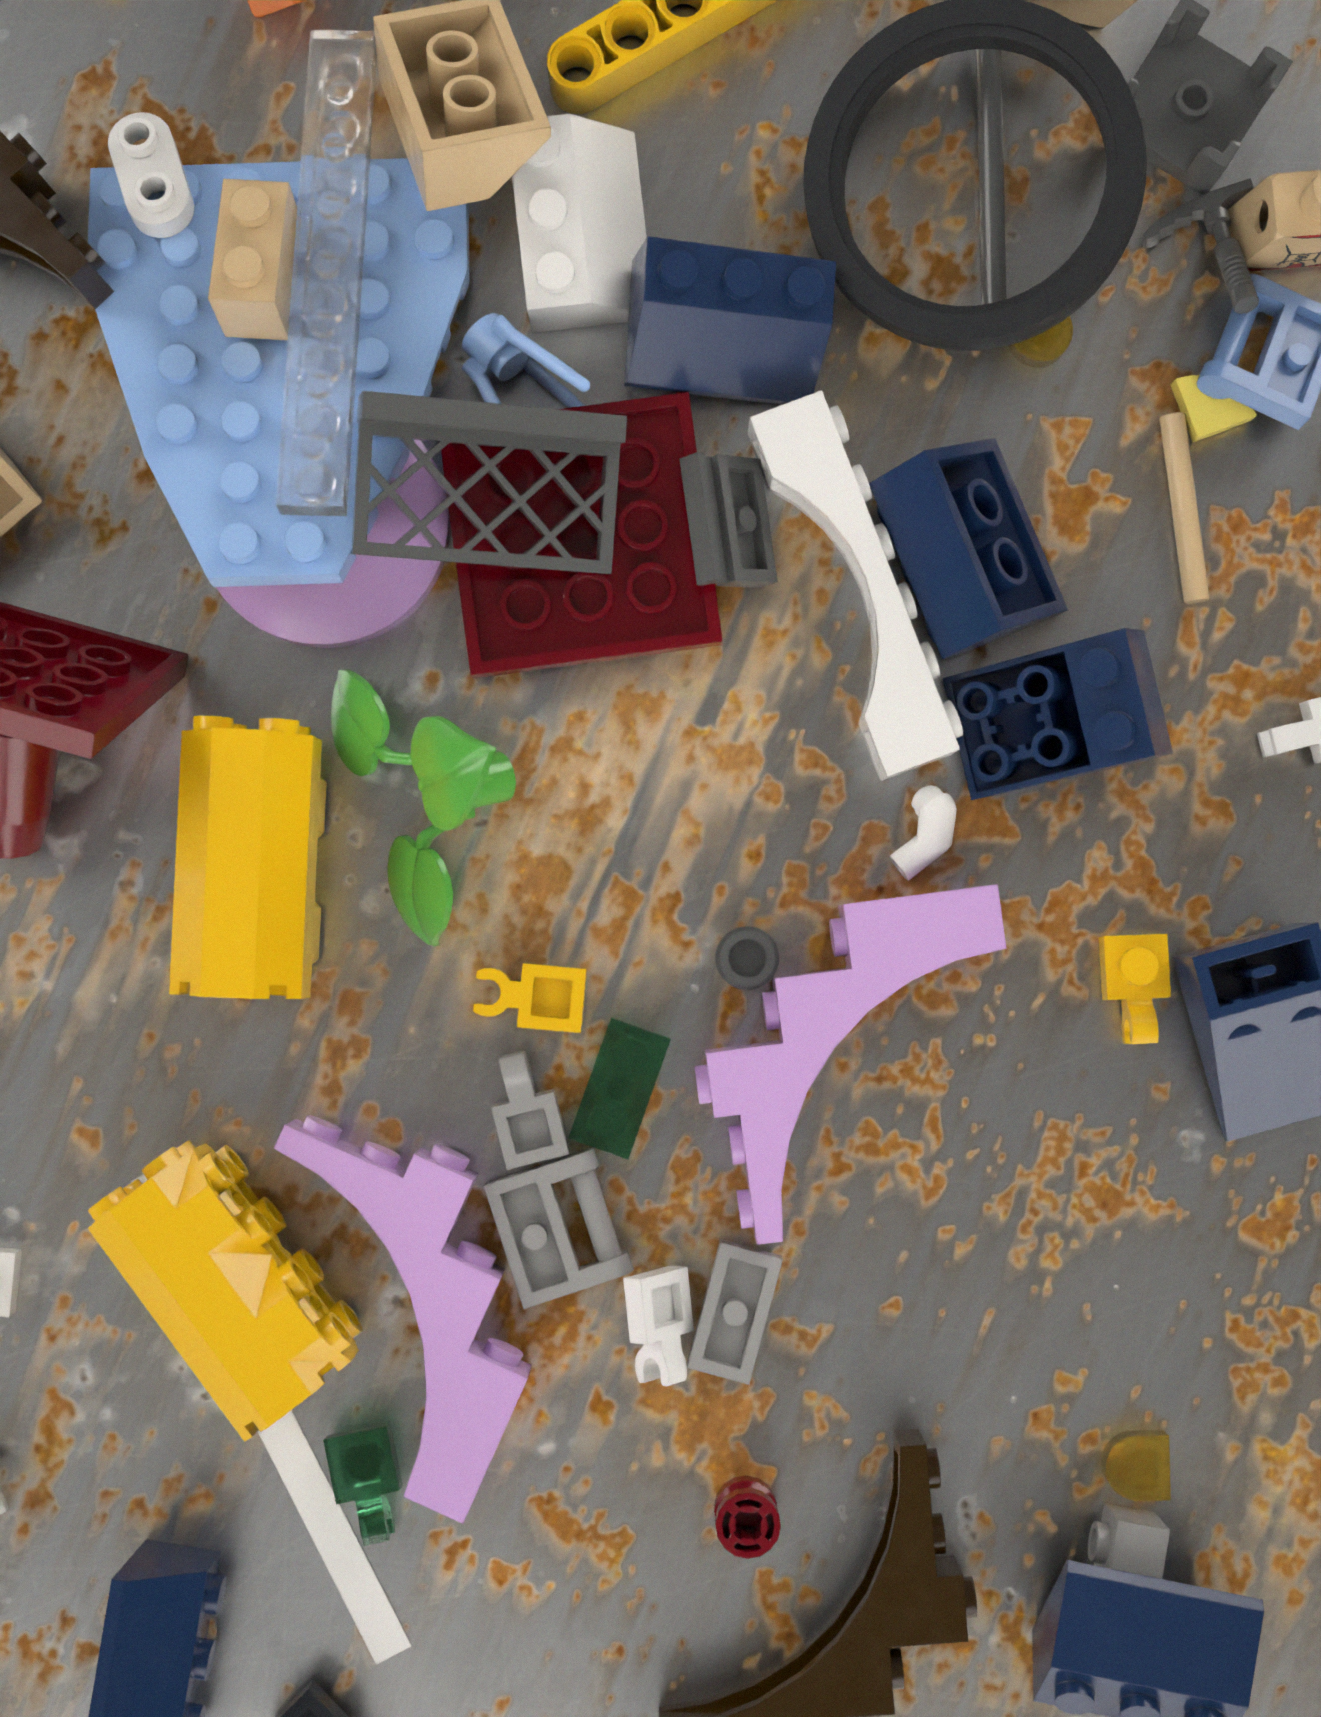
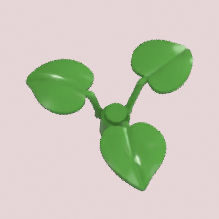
M350 669L339 670L331 702V731L335 748L342 762L351 772L359 776L373 774L377 768L378 758L384 763L412 765L416 776L420 780L418 782V789L422 792L424 809L433 825L421 831L417 836L416 842L408 835H401L395 838L388 857V883L394 904L407 926L428 945L438 946L440 945L439 937L446 929L450 920L453 889L447 867L441 856L430 848L431 843L436 836L444 831L456 829L465 820L474 818L475 808L509 801L513 797L516 788L513 766L505 754L496 752V747L470 736L450 720L436 715L422 718L418 722L411 742V753L396 752L389 749L384 744L390 729L389 717L381 698L374 688L356 672Z

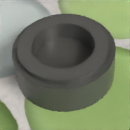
M750 926L739 927L728 932L720 940L715 953V963L719 974L728 984L742 990H753L764 986L773 978L779 965V952L776 943L765 931Z

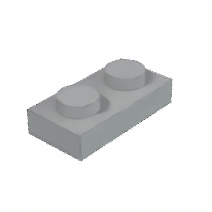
M720 1239L690 1348L687 1368L750 1385L783 1261L782 1255Z

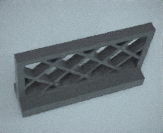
M363 391L358 396V440L351 554L611 574L620 445L625 443L627 416ZM373 436L399 438L417 459L414 464L391 484L384 479L371 463ZM413 440L435 441L438 443L424 454ZM449 443L465 444L482 465L456 490L430 461ZM479 446L500 447L502 449L489 459ZM514 449L529 450L546 470L539 479L520 495L495 466ZM544 452L566 453V455L556 464H553ZM578 455L603 457L601 485L583 500L560 471ZM423 466L448 497L420 520L395 490ZM488 472L512 502L485 525L463 500L461 495ZM371 476L383 491L369 502ZM550 479H553L576 507L549 530L526 501ZM389 497L411 522L413 527L394 544L367 542L368 514ZM600 498L598 518L590 509V506ZM453 502L478 530L459 549L444 548L426 527ZM518 508L542 536L523 554L509 553L491 532ZM581 514L598 533L596 560L572 558L555 538ZM420 533L431 547L405 544ZM485 538L496 552L475 551L471 549ZM549 544L559 557L539 556L536 554Z

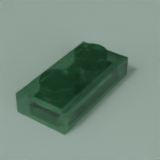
M611 1017L568 1139L628 1160L671 1038Z

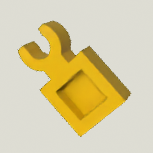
M523 963L521 981L511 980L504 971L497 968H484L477 971V979L493 980L499 985L500 997L494 1004L475 1003L473 1006L474 1013L485 1017H492L505 1012L508 1008L518 1009L517 1027L574 1033L582 1032L587 969Z

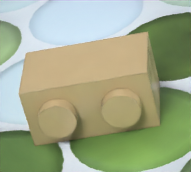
M223 179L208 300L225 337L271 340L290 339L303 223L289 182Z

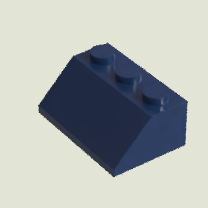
M647 236L632 260L624 386L680 393L689 392V394L781 405L813 394L833 323L836 261Z
M996 438L924 450L869 483L877 503L878 516L889 531L901 560L902 573L906 581L913 588L926 619L925 625L928 635L937 645L942 659L980 648L1068 611Z
M146 1539L111 1579L88 1717H205L206 1705L196 1702L200 1680H208L216 1652V1640L207 1638L211 1615H219L226 1592L227 1575L218 1574L221 1551Z
M1067 1560L1032 1629L1033 1701L1054 1705L1059 1710L1069 1714L1093 1713L1108 1717H1243L1250 1703L1264 1616L1263 1599Z

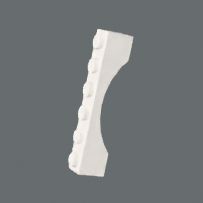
M821 390L751 416L747 434L756 457L761 460L762 473L769 491L796 506L823 529L844 556L861 590L870 622L872 664L868 695L858 724L880 781L952 755L960 750L956 738L963 736L961 721L953 703L950 700L942 703L933 679L940 677V669L935 653L928 641L919 644L911 623V620L918 616L916 605L905 582L896 584L888 561L894 559L895 554L883 523L874 525L865 504V502L872 500L870 485L862 466L858 464L851 467L843 446L844 443L849 442V433L841 410L837 405L829 408Z

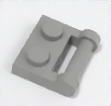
M594 1147L580 1150L560 1159L487 1182L484 1185L523 1309L622 1277L634 1270L629 1252L621 1251L595 1172V1169L600 1164ZM571 1178L597 1260L582 1266L579 1265L553 1183Z

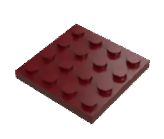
M689 392L560 409L627 416L625 443L620 445L611 574L456 562L470 676L475 679L721 646L723 638L715 584L699 586L696 581L679 460L697 452ZM449 443L441 450L444 477L455 490L482 467L481 463L465 444ZM479 446L489 459L502 449L500 447ZM514 449L495 465L519 495L546 472L529 450ZM544 452L553 464H556L566 455V453ZM578 455L560 471L583 500L601 485L603 457ZM488 472L461 495L463 500L485 525L512 502ZM550 479L526 501L549 530L576 507L553 479ZM600 498L590 506V509L598 518ZM453 502L448 509L454 549H459L478 530ZM519 508L491 531L503 547L513 554H523L542 537ZM581 514L555 538L572 558L596 560L598 533ZM485 538L471 549L475 551L496 552ZM549 544L536 554L539 556L559 557Z

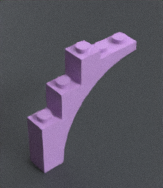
M998 884L838 905L840 918L829 919L830 937L834 957L845 956L846 968L773 977V991L762 992L766 1029L767 1031L778 1029L780 1040L705 1050L706 1064L694 1066L699 1104L712 1103L714 1118L739 1115L740 1125L728 1126L733 1165L745 1163L748 1189L736 1190L741 1229L753 1228L757 1245L783 1242L781 1189L790 1137L806 1094L834 1048L872 1008L910 981L956 960L1007 949Z
M307 1115L304 1122L295 1119L283 1126L274 1149L317 1173L357 1208L387 1247L411 1297L423 1342L426 1403L420 1448L403 1497L463 1524L526 1384L532 1366L521 1360L523 1357L522 1351L507 1342L488 1338L486 1344L474 1339L505 1271L504 1268L494 1264L496 1255L479 1245L468 1241H461L458 1248L448 1243L479 1173L466 1168L470 1160L468 1157L439 1144H434L431 1152L421 1147L413 1154L406 1169L397 1165L401 1156L384 1146L366 1141L363 1148H360L340 1139L339 1137L343 1130L333 1123L312 1115Z

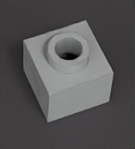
M1104 1503L1101 1522L1094 1521L1090 1529L1088 1540L1089 1560L1094 1562L1096 1566L1162 1579L1170 1529L1154 1511Z

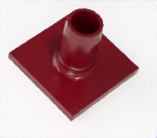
M0 602V859L29 856L41 849L52 809L59 752L63 751L92 759L185 677L188 661L187 653Z

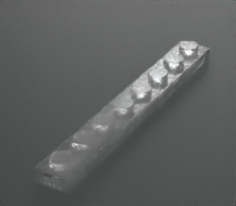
M310 30L276 506L281 515L347 516L377 61L374 31Z

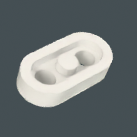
M139 112L123 117L110 131L108 148L127 210L136 227L144 234L156 238L174 236L189 225L194 215L193 197L174 138L168 125L154 114ZM148 138L140 145H132L140 139ZM165 191L161 198L148 200L152 193Z

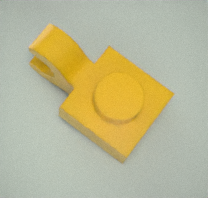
M1167 934L1098 937L1102 1000H1121L1123 1044L1158 1043V1021L1152 998L1171 997Z

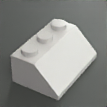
M573 114L547 116L551 126V137L512 176L526 305L532 333L626 323L629 316L632 260L646 239L635 133Z

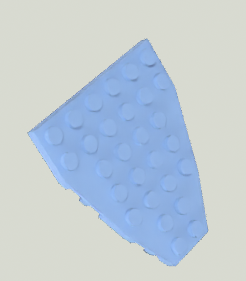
M408 158L183 165L194 201V215L189 225L180 233L171 237L156 238L144 234L134 224L125 205L115 168H90L88 244L105 261V264L97 272L114 291L95 310L144 457L207 579L213 587L343 583L356 559V555L351 554L358 440V396L363 391L430 397L433 389L431 384L432 375L440 353L446 352L451 337V321L459 299L464 300L470 283L469 203L426 211ZM223 179L289 182L303 223L289 340L225 337L208 300ZM165 191L152 193L148 200L161 198ZM373 436L371 463L384 479L390 483L392 477L395 479L399 477L408 460L410 450L399 438ZM371 476L369 502L383 491ZM377 507L368 514L367 535L379 515Z

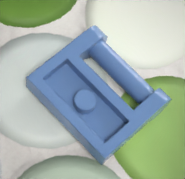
M1250 274L1259 298V304L1254 310L1243 314L1236 313L1232 308L1213 359L1203 365L1197 381V387L1203 394L1215 399L1231 398L1292 428L1300 430L1311 418L1321 390V304L1263 276ZM1259 312H1263L1274 317L1254 372L1251 373L1237 365L1256 315Z

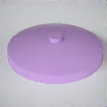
M414 440L425 454L428 450L421 440ZM411 452L400 475L417 461ZM431 458L430 461H431V462L435 465V467L437 468V466H436V464H435L433 458ZM423 466L395 490L420 520L447 497L444 490ZM392 477L389 484H391L395 480V478ZM389 497L377 506L379 515L367 535V542L394 544L413 527L411 522ZM446 508L426 526L444 548L449 547L451 533L449 509ZM420 533L405 544L431 547ZM356 555V559L343 583L216 588L236 612L252 625L273 637L296 645L313 648L346 647L376 638L407 619L421 605L434 587L444 566V561Z

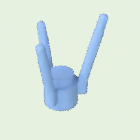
M498 313L487 314L475 322L465 334L462 341V349L470 358L462 365V370L476 384L484 402L502 404L488 377H498L500 381H507L524 369L567 408L585 406L541 365L582 392L590 389V382L566 363L518 331L503 315Z

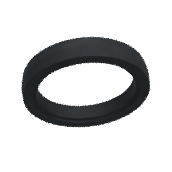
M1023 0L943 1L910 13L882 29L848 60L825 94L813 121L804 161V197L811 236L820 259L836 261L835 284L841 293L864 315L895 335L921 345L954 351H980L1012 345L1039 335L1061 323L1083 306L1112 273L1129 243L1142 208L1147 171L1146 143L1140 114L1131 90L1119 67L1107 51L1076 23L1053 10ZM980 49L1002 50L1027 56L1052 68L1064 77L1079 92L1096 119L1103 139L1107 166L1103 196L1094 221L1081 244L1057 271L1036 286L1009 299L976 306H953L934 303L908 294L890 283L873 268L857 247L850 230L845 205V175L848 158L859 128L879 98L893 84L929 61L956 52Z

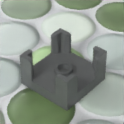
M1180 0L1135 76L1128 82V86L1140 114L1145 136L1147 161L1200 194L1210 192L1241 146L1242 139L1263 106L1278 87L1293 61L1273 48L1266 46L1253 65L1249 66L1198 35L1210 14L1207 8L1194 0Z

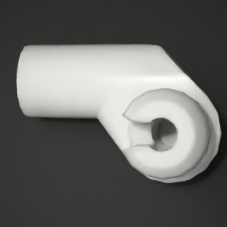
M925 786L915 793L911 804L915 813L919 816L917 835L889 856L894 866L907 881L944 854L952 845L957 808L953 798L948 793H943L937 786Z

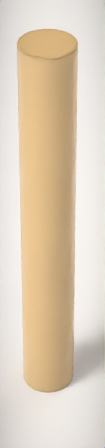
M1170 413L1161 416L1159 420L1184 604H1193L1208 601L1210 597L1185 413Z

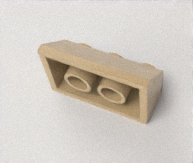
M461 0L373 16L379 80L426 211L490 199L551 137L550 123L500 0Z

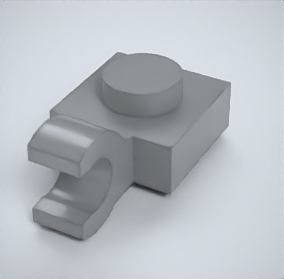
M526 1049L501 1055L499 1064L509 1100L493 1104L491 1110L506 1169L509 1170L568 1155L570 1149L555 1089L539 1093L535 1092Z

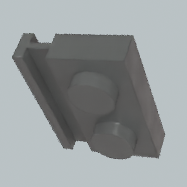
M696 452L680 458L697 585L717 584V586L761 588L778 583L761 460L758 458L721 454L709 457L705 456L703 452Z

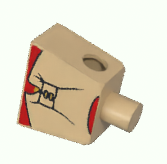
M1321 170L1285 172L1270 175L1228 209L1232 222L1229 230L1232 238H1236L1239 241L1249 272L1321 267ZM1259 222H1267L1264 231L1261 230Z

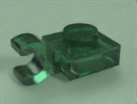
M390 1421L327 1435L323 1442L336 1505L355 1501L360 1534L364 1546L390 1541V1534L395 1533V1524L386 1494L399 1491L403 1486Z

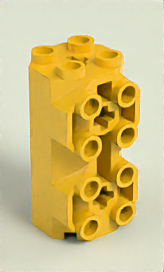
M193 716V729L181 730L169 994L245 999H270V995L286 996V999L311 998L312 964L319 959L321 907L315 902L317 841L325 832L327 782L320 775L322 740L311 735L310 727L299 726L300 721L261 718L259 719V729H247V725L234 724V719L229 717Z
M188 1140L177 1148L175 1146L170 1148L141 1170L147 1178L146 1182L142 1184L139 1179H136L124 1188L118 1187L94 1204L88 1212L95 1222L88 1227V1230L245 1442L252 1438L258 1430L262 1432L323 1386L325 1384L322 1377L334 1367L339 1372L350 1363L359 1351L354 1337L363 1331V1327L351 1307L343 1300L335 1303L320 1282L325 1279L324 1273L318 1262L308 1251L301 1248L292 1255L282 1247L277 1234L287 1227L286 1222L271 1200L265 1196L258 1199L244 1179L249 1173L237 1153L228 1145H224L218 1151H214L206 1143L195 1147Z

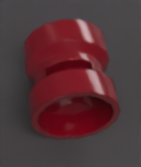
M748 1475L734 1477L723 1484L716 1495L714 1503L715 1525L719 1541L724 1549L737 1557L750 1559L764 1555L777 1542L781 1529L776 1497L773 1491L761 1479ZM740 1527H752V1529H742Z

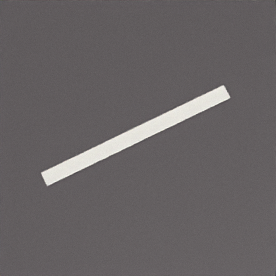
M145 1175L136 1178L142 1184L147 1181ZM291 1410L262 1432L258 1430V1433L377 1665L412 1645Z

